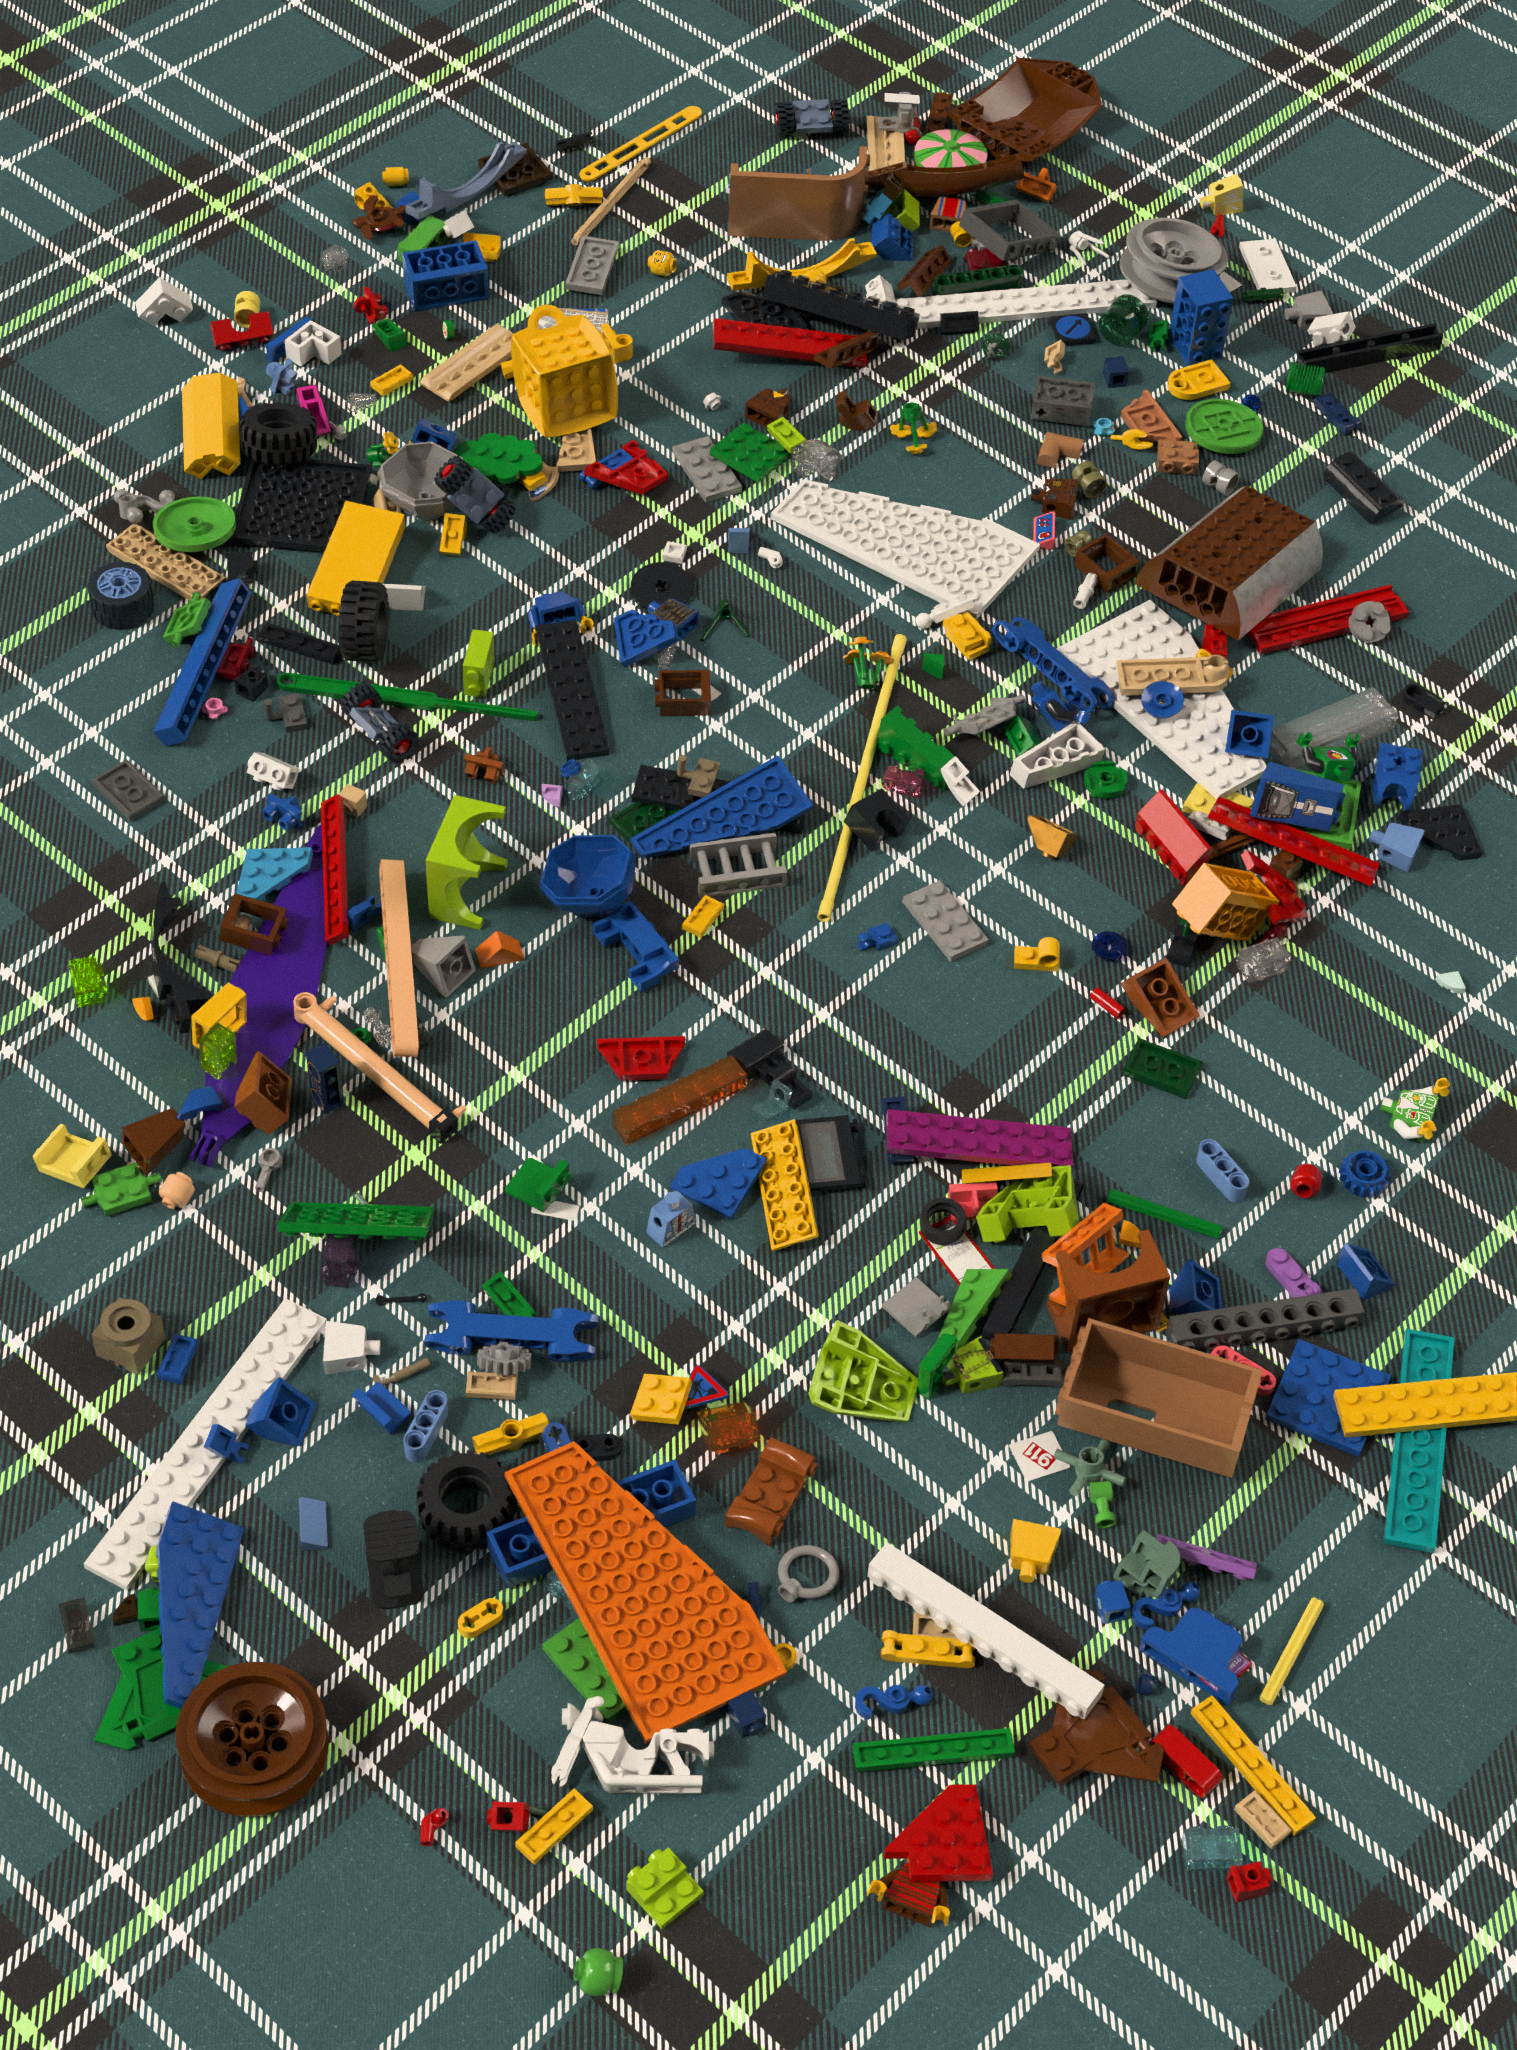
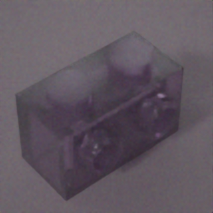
M333 1234L328 1235L322 1255L325 1285L349 1288L352 1276H356L358 1271V1262L355 1261L357 1248H354L353 1238H337Z

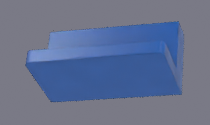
M376 1382L366 1393L358 1388L352 1394L356 1402L390 1435L411 1415L410 1410L380 1382Z

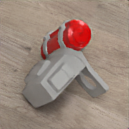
M899 92V94L911 95L910 92ZM898 102L896 117H879V130L904 133L906 142L909 145H916L922 137V132H920L921 119L917 114V107L914 103ZM888 121L892 122L893 125L886 126L883 123Z

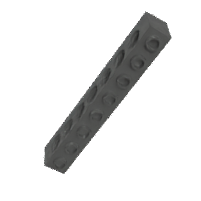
M1354 1288L1170 1316L1166 1330L1171 1343L1194 1350H1214L1217 1346L1234 1347L1242 1343H1260L1264 1340L1285 1339L1288 1336L1295 1335L1306 1336L1314 1332H1331L1334 1329L1341 1328L1352 1329L1361 1325L1365 1312L1357 1290Z

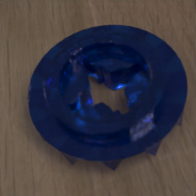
M1101 932L1092 940V950L1095 951V956L1102 957L1103 961L1105 959H1110L1112 962L1115 959L1121 960L1127 952L1128 945L1125 938L1116 932ZM1112 943L1113 947L1107 950L1106 947Z

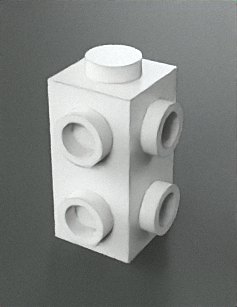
M878 275L865 285L867 298L873 296L879 298V302L886 303V301L896 303L892 285L881 275Z
M254 752L248 761L247 773L253 775V779L258 782L266 783L267 781L272 783V788L284 791V789H293L300 768L265 753Z

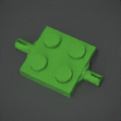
M193 593L191 600L187 604L175 609L162 638L167 643L171 642L173 647L178 648L184 637L199 633L202 628L201 625L208 615L211 602L207 598L201 599L200 593Z
M135 1162L95 1175L91 1179L94 1194L80 1199L83 1208L97 1203L103 1209L105 1216H110L152 1202L149 1186L162 1182V1178L159 1172L145 1177Z

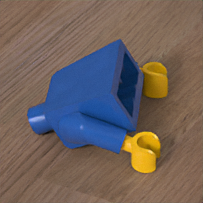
M563 591L536 597L535 605L528 612L531 631H534L532 633V643L534 646H536L535 640L537 639L535 625L581 620L580 631L585 634L586 627H589L592 632L594 622L592 619L586 618L587 613L578 598L567 595Z

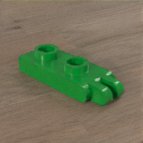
M501 1271L481 1285L483 1291L504 1315L533 1317L536 1314Z

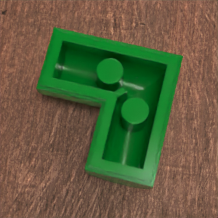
M948 1333L942 1334L919 1363L917 1387L919 1394L926 1399H930L942 1384L943 1369L957 1352L958 1340L953 1335Z

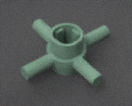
M1101 1440L1097 1448L1092 1446L1083 1448L1079 1452V1457L1059 1449L1055 1451V1459L1075 1467L1077 1479L1069 1490L1071 1495L1078 1496L1084 1485H1088L1089 1482H1099L1101 1478L1119 1486H1124L1126 1477L1105 1469L1104 1454L1110 1447V1443L1107 1440Z

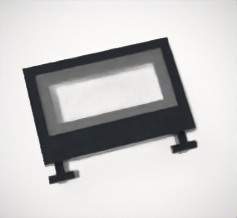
M849 1115L795 1120L799 1129L810 1191L851 1187L869 1189L867 1175H863V1179H860L852 1132H859L857 1119H853V1123H850Z

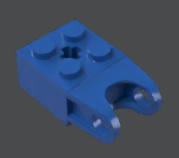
M1380 743L1375 760L1372 784L1375 806H1381L1382 801L1386 798H1395L1403 804L1405 811L1410 812L1420 780L1423 750Z

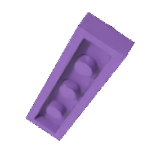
M1160 1534L1157 1535V1540L1163 1545L1171 1540L1177 1547L1180 1558H1183V1561L1187 1564L1198 1565L1200 1563L1207 1565L1208 1569L1214 1572L1222 1573L1224 1570L1233 1573L1234 1577L1241 1580L1254 1579L1257 1563Z

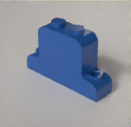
M1190 1608L1173 1631L1167 1632L1159 1627H1151L1142 1636L1139 1651L1228 1706L1235 1698L1238 1678L1232 1671L1228 1670L1238 1656L1242 1643V1637L1235 1627L1224 1624L1208 1611ZM1199 1677L1217 1687V1692L1209 1685L1207 1686Z

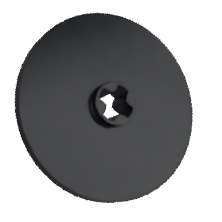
M667 562L651 563L640 568L634 574L630 586L631 595L635 602L648 610V606L652 601L662 605L668 599L673 598L685 604L692 593V581L688 573L675 564Z

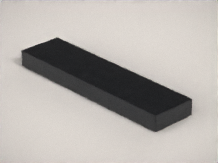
M268 622L258 635L259 642L332 665L336 663L341 655L338 644Z

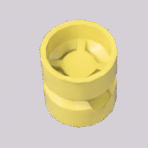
M243 291L236 296L234 321L240 327L249 328V315L260 313V298L257 294L251 291Z

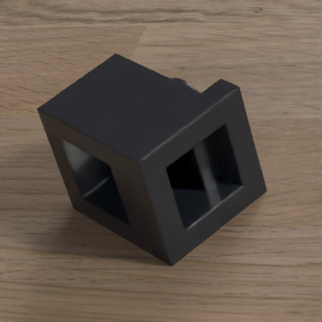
M249 667L240 677L234 679L236 694L252 702L268 687L267 674L260 667L256 669Z

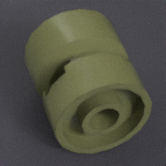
M1084 461L1078 464L1072 472V478L1078 479L1077 485L1089 499L1100 496L1107 488L1108 483L1092 461Z

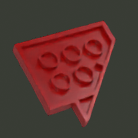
M976 1784L949 1785L885 1848L884 1859H907L910 1882L991 1881L993 1871Z

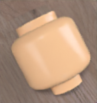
M180 1172L168 1175L159 1189V1195L163 1199L162 1203L170 1209L185 1207L195 1191L193 1180Z

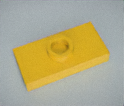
M400 364L370 381V385L380 395L385 396L412 381L413 374Z
M705 895L683 922L682 929L702 938L723 911L724 904Z

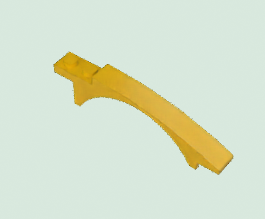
M851 238L826 260L807 268L787 271L792 272L793 276L798 277V275L815 267L823 270L828 278L877 257V253L871 242L855 244V239ZM747 252L745 271L727 273V281L732 291L765 287L767 275L781 272L782 269L770 267L760 261L753 252Z

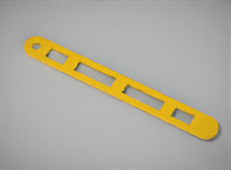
M689 106L583 168L579 173L580 179L587 182L594 181L701 117L702 110L697 106ZM680 117H684L686 119L678 125L673 123V121L677 120ZM663 127L668 129V131L649 142L643 140ZM633 145L639 147L619 160L614 158V156ZM604 162L609 164V166L600 171L596 169L597 166Z

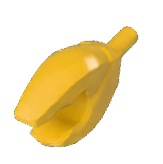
M1140 429L1127 430L1122 436L1111 435V440H1121L1123 445L1132 449L1143 450L1153 446V443L1138 440V438L1147 436V433Z

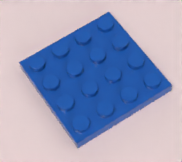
M1298 1339L1265 1420L1359 1457L1367 1436L1345 1438L1333 1397L1334 1391L1388 1385L1391 1375Z

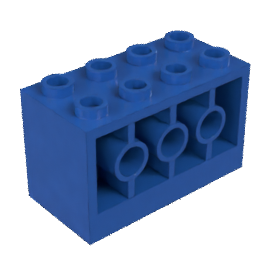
M477 240L402 253L404 284L415 312L489 299L488 268Z
M1214 269L1180 276L1178 279L1169 339L1187 366L1211 359H1220L1223 356L1234 298Z

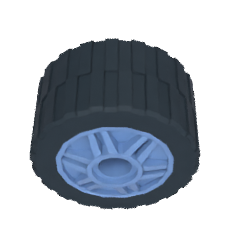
M116 562L101 566L92 573L87 585L91 611L95 620L101 625L118 630L130 629L139 626L151 617L154 611V598L150 576L144 568L130 562Z

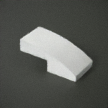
M956 756L940 769L949 789L962 806L966 805L980 792L966 776L969 771Z

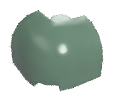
M1143 1530L1137 1536L1132 1550L1119 1562L1113 1578L1117 1581L1122 1580L1126 1588L1141 1598L1144 1595L1157 1598L1171 1583L1180 1564V1553L1171 1540L1163 1545L1155 1537Z

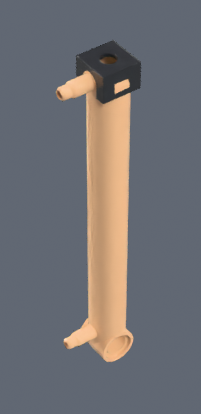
M303 992L296 995L293 1001L296 1021L301 1024H307L429 1129V1135L438 1143H443L457 1131V1119L463 1115L466 1107L461 1105L452 1112L447 1108L442 1110L327 1012L337 1002L335 996H331L321 1004H318L315 996L311 993Z

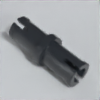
M591 131L580 135L572 134L569 138L556 140V146L559 152L571 148L578 149L579 146L594 143V137L591 136Z

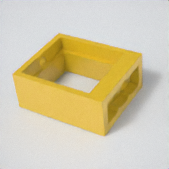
M228 982L191 1016L193 1045L211 1056L247 1023L246 993L241 988L235 987Z

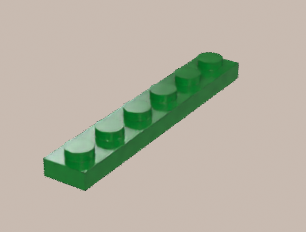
M1011 1728L859 1742L852 1745L856 1772L1008 1758L1015 1755Z

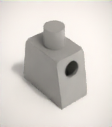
M1322 291L1297 296L1294 299L1293 307L1285 309V319H1295L1301 329H1309L1315 317L1333 314Z

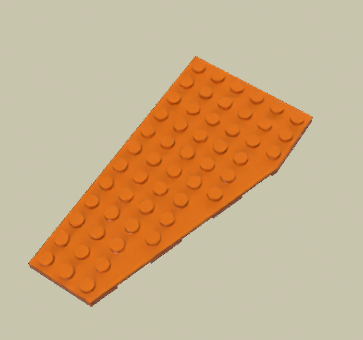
M575 1441L505 1472V1478L645 1744L650 1742L654 1733L660 1732L661 1729H677L726 1705L728 1700L749 1690L753 1692L786 1676L787 1671L750 1604L746 1600L743 1601L688 1546L683 1545L655 1519V1516L627 1490L625 1491L597 1465V1462Z

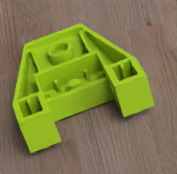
M1071 1165L1051 1167V1177L1015 1179L983 1205L976 1216L983 1242H1003L1007 1239L1013 1228L1047 1226L1050 1236L1062 1237L1079 1223Z

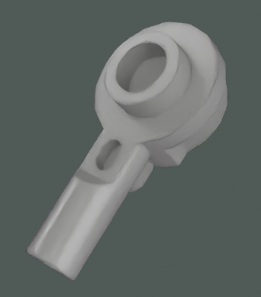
M274 1148L263 1150L259 1156V1164L262 1167V1171L255 1187L259 1192H264L271 1171L277 1170L282 1165V1155Z

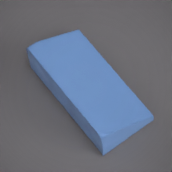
M300 1497L299 1513L302 1551L328 1549L326 1502Z

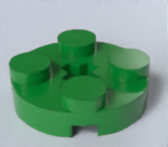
M1097 761L1091 764L1088 770L1086 769L1084 785L1093 798L1121 797L1127 785V773L1122 767L1121 769L1116 767L1114 762Z

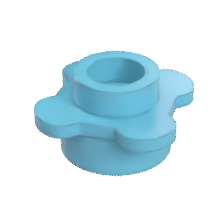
M1099 418L1093 424L1096 428L1094 432L1096 435L1106 436L1114 433L1112 429L1113 423L1108 418Z

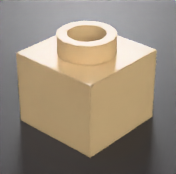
M347 784L339 793L344 798V813L359 817L367 807L365 791Z

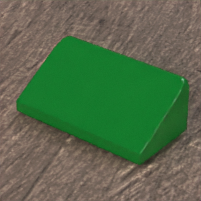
M988 189L976 191L975 199L985 205L1010 201Z

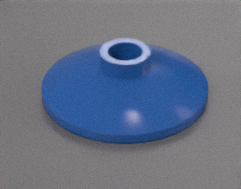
M1158 681L1151 683L1144 689L1141 703L1148 714L1164 719L1173 717L1180 712L1183 707L1184 696L1175 684L1167 681Z

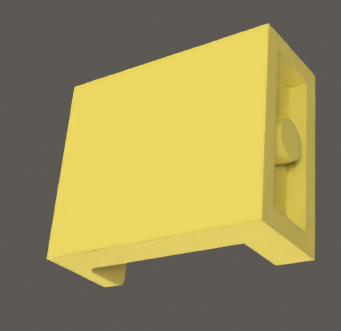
M60 1124L41 1147L36 1150L33 1159L39 1172L84 1188L112 1156L106 1139L97 1137L94 1142H90L70 1134L66 1126Z

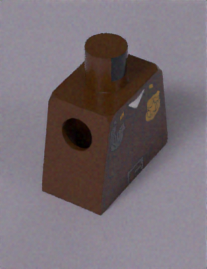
M1078 479L1045 480L1044 490L1032 489L1031 501L1042 502L1041 512L1044 514L1054 511L1056 517L1073 520Z

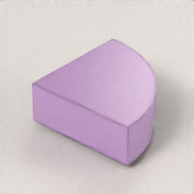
M542 784L543 798L549 804L560 807L563 786Z

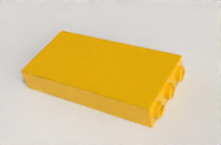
M345 501L306 595L308 608L339 616L342 592L348 582L356 580L380 582L383 584L406 528L405 514Z

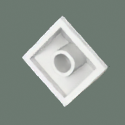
M383 584L388 593L389 609L423 611L426 586Z

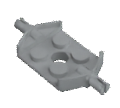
M1020 694L1014 698H990L991 706L983 707L982 711L978 713L968 714L962 720L957 719L956 714H954V725L944 728V733L948 737L957 732L976 736L985 729L992 728L1003 721H1009L1017 716L1015 711L1016 705L1025 702V696Z

